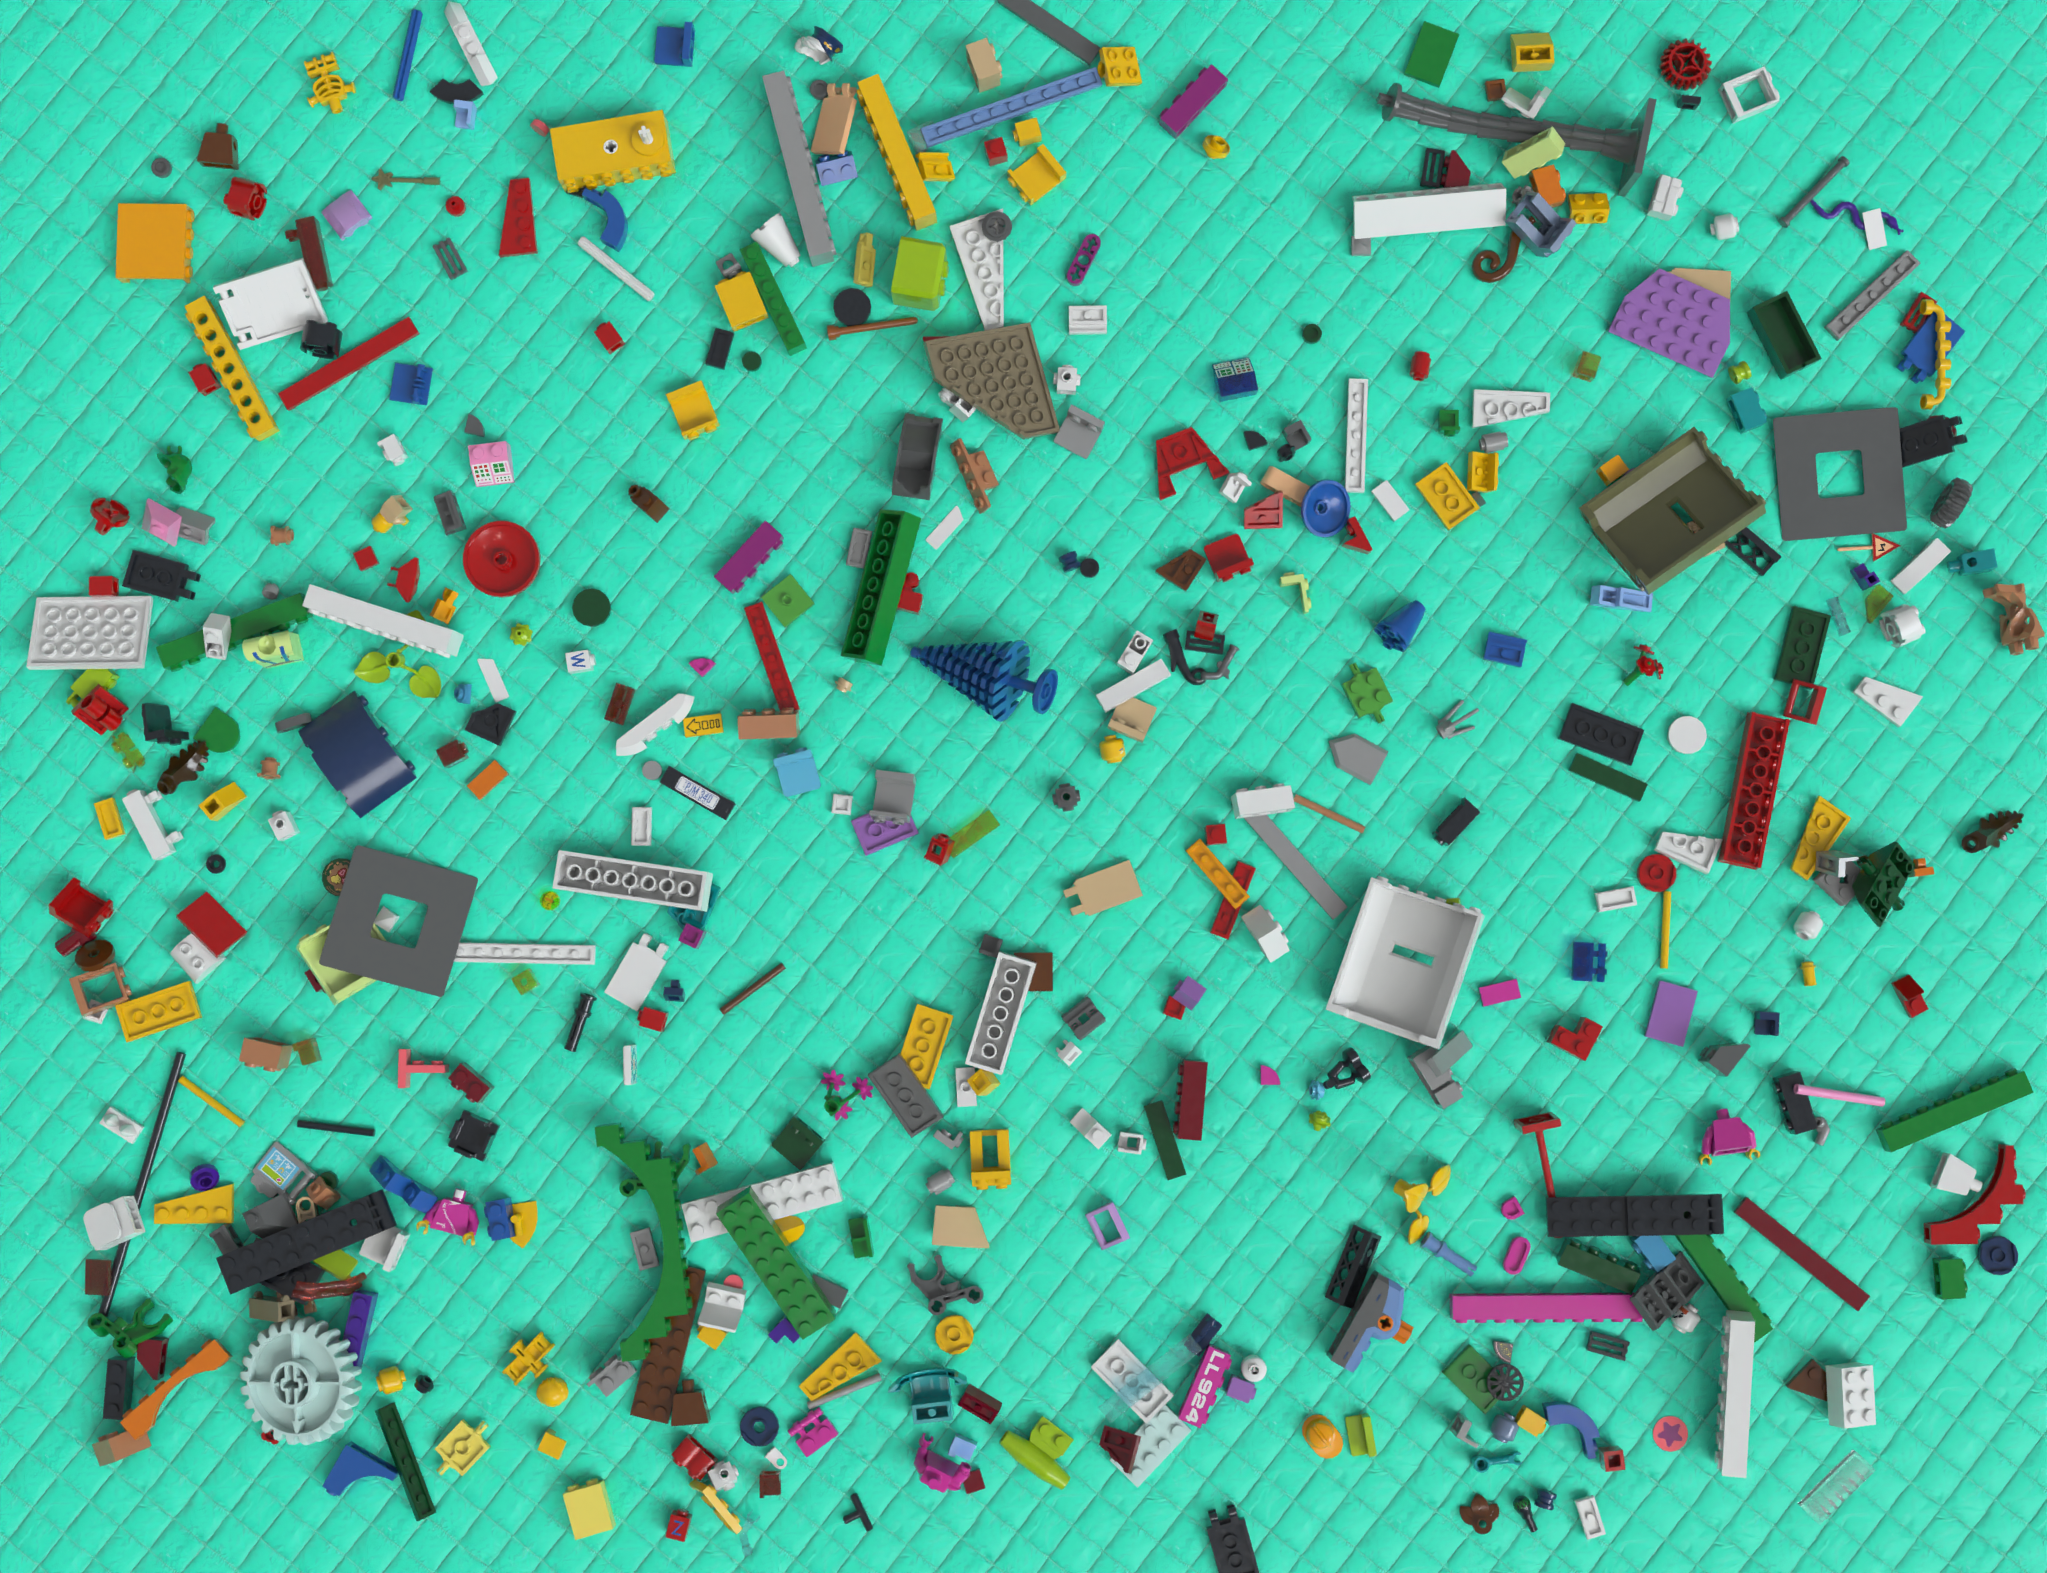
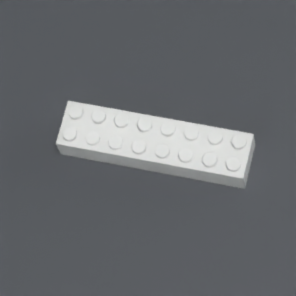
M311 584L302 605L308 608L309 613L346 624L359 630L362 629L390 640H397L412 647L415 645V647L431 653L433 650V653L446 658H450V655L457 657L464 637L463 634Z
M559 850L552 888L707 912L713 873Z
M831 1162L684 1202L682 1209L692 1243L728 1233L716 1215L717 1207L749 1186L752 1187L773 1220L842 1202L844 1198L835 1164Z
M1726 1310V1316L1722 1317V1328H1724L1725 1335L1721 1336V1347H1723L1724 1355H1720V1367H1722L1723 1374H1719V1386H1721L1722 1393H1718V1405H1720L1721 1412H1717L1719 1432H1716V1444H1718V1451H1715L1714 1460L1722 1476L1746 1478L1755 1320L1751 1312Z

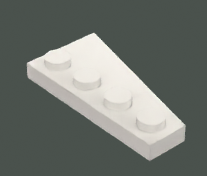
M1473 390L1472 428L1550 412V393Z

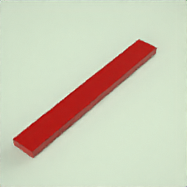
M407 317L281 391L278 395L287 410L290 411L420 333L411 318Z

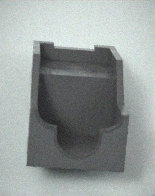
M905 413L893 476L892 495L930 500L936 472V457L942 433V418H926Z

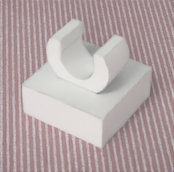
M1063 1040V1043L1066 1045L1065 1048L1060 1050L1057 1047L1056 1051L1059 1053L1058 1056L1070 1066L1082 1051L1071 1041Z

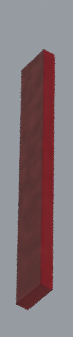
M1745 1197L1735 1209L1734 1213L1856 1311H1859L1870 1296L1750 1199Z

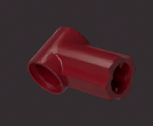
M72 928L70 933L54 944L57 951L63 957H66L79 947L94 941L97 936L93 932L88 938Z

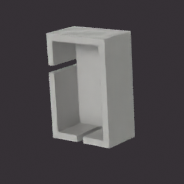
M1426 1045L1408 1056L1407 1059L1437 1107L1445 1109L1463 1098L1461 1093L1463 1089L1458 1081L1452 1080L1451 1075L1453 1073L1450 1068L1443 1075L1436 1077L1426 1060L1437 1052L1438 1049Z

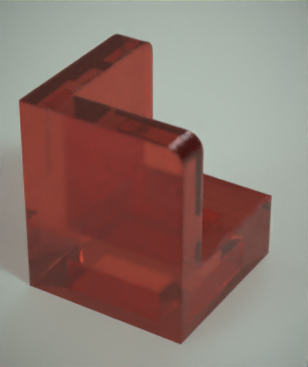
M761 1471L760 1498H764L765 1495H780L781 1471Z

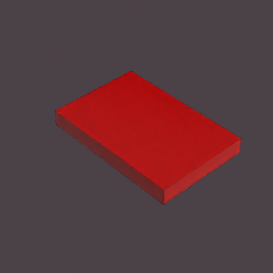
M207 891L176 915V918L216 958L247 934V931Z

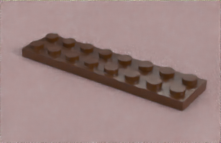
M688 1266V1269H685L686 1277L690 1278L688 1297L691 1296L693 1302L690 1312L685 1315L667 1317L671 1319L672 1330L669 1331L667 1337L651 1338L648 1340L650 1341L651 1352L643 1360L630 1413L632 1416L665 1424L669 1423L673 1407V1397L678 1388L706 1270L692 1266Z

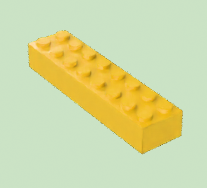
M879 74L857 82L859 88L856 90L858 101L864 109L865 118L871 126V132L878 143L882 158H885L886 168L889 175H892L896 192L900 191V202L903 209H907L906 213L910 226H914L916 231L937 223L935 208Z

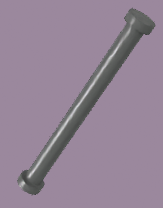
M1841 156L1838 159V163L1788 214L1778 220L1780 225L1787 228L1790 225L1789 222L1840 170L1850 164L1849 160Z

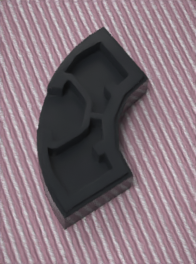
M442 79L429 91L438 100L448 104H454V100L473 102L484 95L470 79L460 84L449 83Z

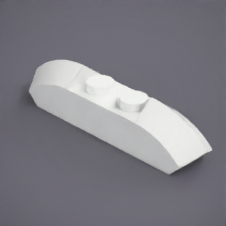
M449 1L444 11L446 18L480 85H491L498 78L462 5Z
M678 693L621 736L616 743V756H628L643 751L647 748L645 741L650 742L656 738L658 731L668 729L673 724V720L679 724L689 713L694 696Z

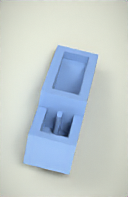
M1597 585L1592 586L1590 605L1651 612L1653 593L1648 595L1646 592Z

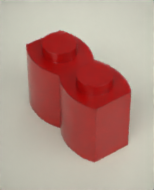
M690 1434L671 1454L674 1457L673 1461L678 1466L686 1467L689 1476L700 1481L718 1461L710 1451L704 1448Z

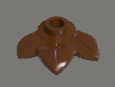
M1476 1494L1471 1502V1507L1460 1506V1515L1462 1520L1466 1524L1472 1525L1477 1533L1487 1534L1492 1529V1523L1498 1519L1499 1507L1498 1504L1488 1505L1483 1496ZM1481 1520L1486 1522L1485 1528L1479 1526Z

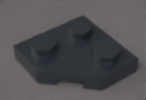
M499 703L494 704L486 709L473 712L465 731L501 746L517 712Z

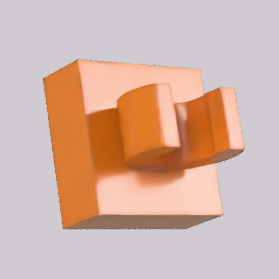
M1925 858L1913 859L1915 869H1913L1909 877L1934 874L1933 867H1926Z

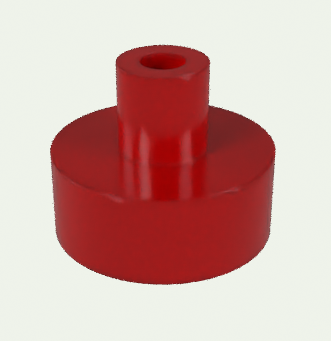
M453 196L447 200L446 210L450 215L459 217L465 213L466 204L460 197Z

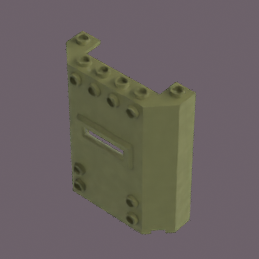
M1695 427L1688 430L1579 507L1584 521L1591 526L1596 539L1635 585L1648 595L1766 513L1764 498L1760 494L1757 496L1753 491L1747 492L1744 489L1743 482L1739 478L1735 479L1732 470L1727 465L1724 467L1720 457L1716 453L1712 454L1708 449L1706 435L1702 431L1698 432ZM1678 502L1701 529L1694 534L1671 508L1672 505Z

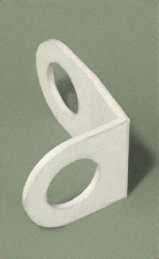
M775 1446L764 1456L777 1469H783L787 1465L786 1457ZM779 1458H782L784 1460V1464L782 1466L777 1465V1460Z

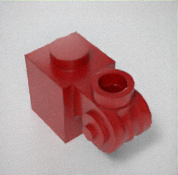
M912 572L906 574L897 610L919 615L923 594L912 591V588L919 585L917 574Z

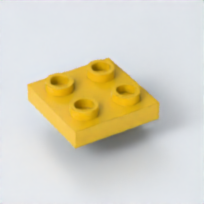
M1102 47L1099 50L1101 61L1098 63L1097 71L1100 78H1105L1106 87L1139 86L1142 83L1135 47Z

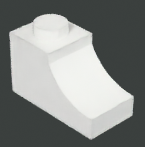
M1083 1107L1070 1120V1123L1098 1150L1111 1136V1133Z

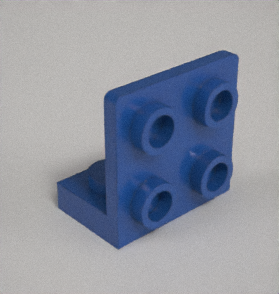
M685 22L684 28L657 27L655 64L692 67L695 28L692 22Z

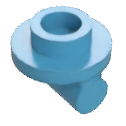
M459 684L455 688L454 697L457 702L470 704L472 685Z

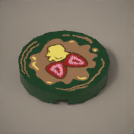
M338 858L325 866L322 873V882L329 893L340 896L351 860Z

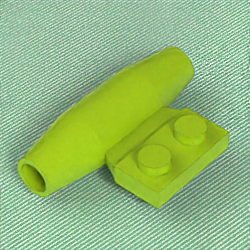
M1041 1416L1032 1428L1029 1440L1009 1430L1001 1437L1000 1445L1018 1463L1038 1478L1061 1490L1068 1484L1071 1477L1055 1459L1063 1456L1074 1439L1045 1417Z

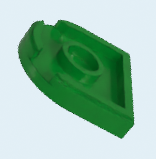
M215 707L193 739L196 741L200 740L201 742L205 741L208 749L213 752L224 753L231 751L240 741L239 725L232 717Z

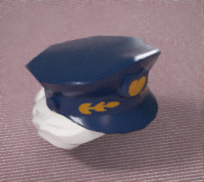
M814 26V34L812 36L799 38L794 47L796 52L813 58L815 62L819 61L820 65L829 61L832 62V57L835 54L843 52V44L823 28Z

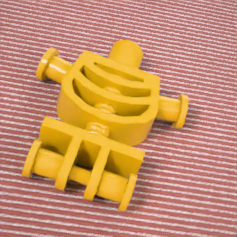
M332 51L331 54L326 56L322 54L320 60L314 57L312 61H304L308 71L307 74L311 79L322 76L313 84L315 96L307 97L311 107L314 108V105L320 102L322 106L329 105L333 114L341 113L343 108L340 101L347 99L348 92L356 93V87L354 82L345 85V82L338 75H329L330 72L340 69L334 52Z

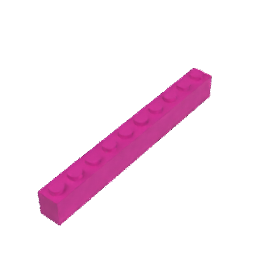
M1627 1292L1449 1294L1450 1318L1455 1320L1456 1323H1467V1320H1475V1323H1487V1320H1494L1495 1323H1506V1319H1514L1516 1323H1525L1526 1319H1533V1322L1543 1323L1545 1319H1553V1322L1558 1323L1565 1322V1319H1572V1322H1584V1319H1592V1322H1604V1319H1611V1322H1623V1319H1631V1322H1643V1317L1629 1299L1635 1292H1632V1294Z

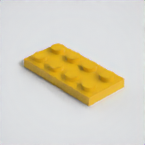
M191 981L115 1006L126 1043L202 1018Z
M917 1004L901 1055L923 1087L930 1090L954 1015Z

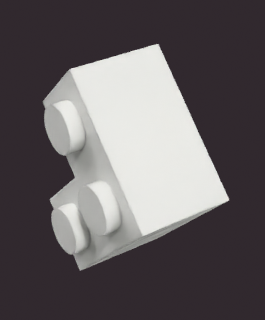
M1259 905L1241 917L1270 963L1290 951L1286 944L1289 941L1285 934L1281 933L1283 929L1277 920L1273 922L1274 917L1269 909L1265 911Z

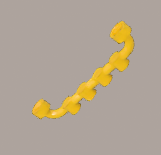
M1923 299L1920 303V313L1922 315H1931L1933 311L1937 314V322L1935 324V331L1937 332V341L1935 343L1937 360L1935 362L1937 379L1935 381L1937 396L1935 398L1932 394H1923L1921 396L1920 407L1931 410L1934 405L1941 403L1945 398V389H1950L1951 379L1945 378V370H1950L1951 360L1945 359V351H1950L1951 341L1945 340V332H1950L1951 322L1945 321L1944 310L1938 304H1934L1932 299Z

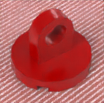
M106 498L95 499L90 506V513L97 520L95 531L105 535L112 527L125 526L130 516L128 515V509L123 504L115 500L105 501Z

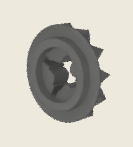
M999 211L991 212L983 219L982 231L984 236L990 241L999 242L1006 240L1011 234L1012 222L1005 213ZM996 220H998L999 226H1002V228H999L998 234H996L994 228H991L995 226Z

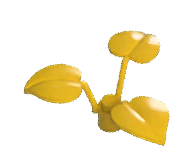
M1449 1164L1442 1166L1434 1173L1430 1187L1425 1183L1417 1185L1413 1183L1411 1185L1403 1179H1399L1394 1186V1193L1404 1198L1403 1201H1405L1407 1212L1412 1213L1415 1211L1417 1214V1218L1413 1220L1409 1229V1245L1418 1241L1428 1228L1429 1217L1427 1215L1422 1216L1418 1208L1427 1192L1432 1191V1195L1437 1196L1447 1187L1451 1175Z

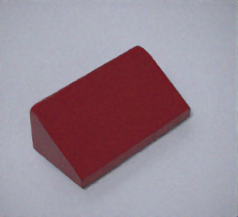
M969 1384L957 1405L987 1423L992 1424L1001 1409L1002 1402Z

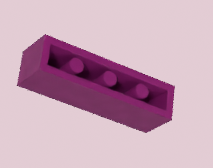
M1212 64L1208 68L1204 67L1198 74L1199 78L1195 82L1192 80L1186 86V91L1182 95L1179 94L1172 102L1173 105L1169 109L1166 107L1159 115L1161 117L1159 125L1175 139L1227 86L1228 79Z
M765 520L714 576L715 579L732 594L735 592L739 593L745 586L744 582L748 578H753L758 572L757 568L760 564L764 565L770 559L771 552L773 550L777 551L784 542L782 540L784 537Z

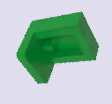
M1439 410L1438 434H1444L1445 437H1453L1455 434H1458L1460 431L1459 410Z

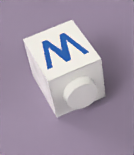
M582 650L565 653L567 669L570 674L594 671L593 665H596L595 655L591 654V651Z

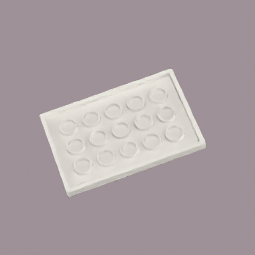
M151 596L37 597L26 667L29 670L145 668L153 598Z

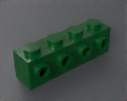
M1565 1238L1557 1255L1558 1265L1629 1294H1632L1641 1274L1636 1263L1629 1260L1626 1262L1620 1260L1618 1256L1612 1253L1605 1254L1595 1246H1585L1575 1238Z

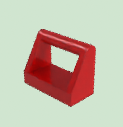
M1793 679L1783 716L1817 725L1827 688L1822 685ZM1800 685L1814 688L1805 717L1791 714Z

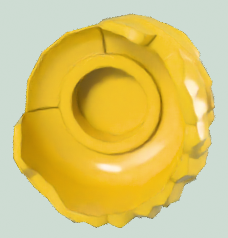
M550 1377L539 1384L536 1396L542 1404L548 1407H556L567 1399L569 1390L564 1380Z

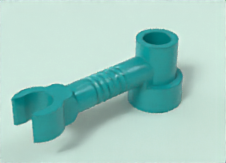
M1513 1451L1505 1456L1487 1458L1475 1455L1471 1458V1464L1480 1473L1486 1472L1489 1466L1494 1464L1509 1463L1521 1465L1522 1462L1514 1461V1457L1521 1455V1453Z

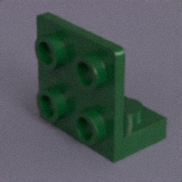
M794 1116L787 1127L772 1143V1147L801 1170L825 1142V1139L798 1116Z

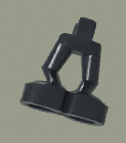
M1349 1047L1343 1051L1344 1061H1339L1327 1073L1329 1079L1323 1082L1325 1089L1332 1087L1341 1089L1355 1084V1079L1363 1084L1371 1079L1370 1072L1361 1063L1359 1055L1353 1048ZM1344 1067L1351 1068V1076L1349 1078H1338L1339 1073Z

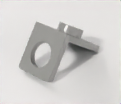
M732 253L716 261V265L725 279L735 278L736 274L743 272ZM725 261L733 262V266L726 270L723 269Z

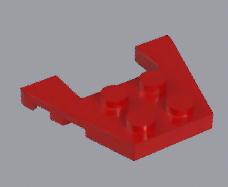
M1192 427L1156 440L1160 501L1176 495L1170 476L1206 462L1213 480L1229 474V470L1224 467L1219 458L1213 454Z

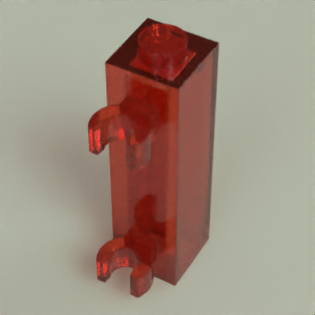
M314 216L295 220L297 229L285 231L286 239H289V242L300 240L304 262L317 291H325L328 287L333 286L319 221Z

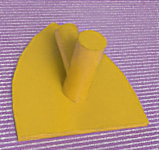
M536 1201L512 1204L514 1215L510 1220L514 1223L515 1236L510 1239L521 1248H524L530 1241L536 1229L538 1221Z

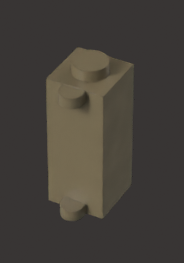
M256 1291L254 1297L249 1298V1318L273 1322H283L287 1319L294 1320L295 1300L290 1299L288 1295H282L281 1298L263 1296L261 1291Z

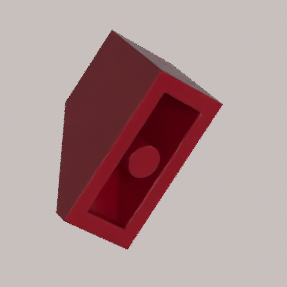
M152 1337L137 1344V1359L153 1380H159L164 1377L169 1338Z

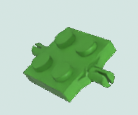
M1356 662L1349 665L1354 676L1349 681L1341 684L1358 719L1368 714H1374L1378 724L1385 721L1380 710L1385 705L1393 702V699L1377 668L1375 667L1367 672H1360Z

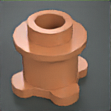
M271 526V544H275V546H279V543L290 545L291 541L294 540V532L289 526H285V528Z
M266 757L265 760L260 761L262 769L261 773H257V777L267 780L281 778V775L277 774L280 763L277 762L276 758Z

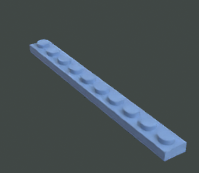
M1096 67L923 127L920 129L926 147L929 148L1094 90L1103 84Z

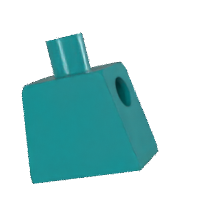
M1992 548L1961 554L1957 557V560L1947 562L1948 572H1959L1960 576L1990 572L1997 568L1995 550Z

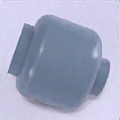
M1506 1412L1504 1415H1496L1490 1428L1493 1434L1492 1437L1506 1444L1508 1441H1513L1519 1429L1517 1422L1514 1421L1516 1417Z

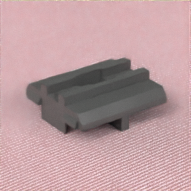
M1085 997L1061 1016L1062 1020L1068 1024L1080 1041L1106 1021L1103 1014L1098 1011L1092 1000L1088 997ZM1086 1013L1090 1019L1082 1024L1078 1018Z

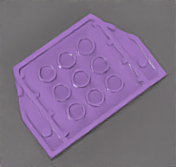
M1659 268L1624 296L1608 332L1713 378L1730 344V299Z

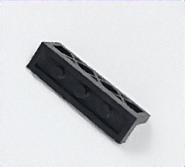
M1747 527L1735 534L1737 536V543L1724 542L1727 548L1760 576H1764L1770 567L1782 557ZM1748 545L1751 547L1752 555L1745 556L1742 553L1741 546ZM1756 558H1764L1768 562L1763 570L1756 565Z
M1353 1225L1326 1292V1298L1353 1309L1382 1236ZM1357 1232L1364 1233L1362 1241L1356 1243L1355 1237ZM1354 1250L1356 1256L1354 1260L1349 1262V1252ZM1347 1268L1348 1276L1342 1280L1341 1272ZM1340 1286L1341 1293L1339 1298L1332 1296L1335 1288Z

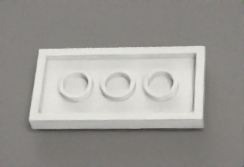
M1119 1339L1091 1366L1146 1424L1174 1396Z

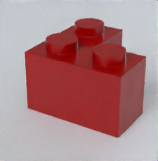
M1581 1017L1573 1032L1560 1025H1555L1546 1042L1579 1060L1586 1061L1603 1026L1586 1017Z

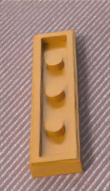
M1198 839L1186 850L1188 855L1235 909L1250 898L1201 839Z

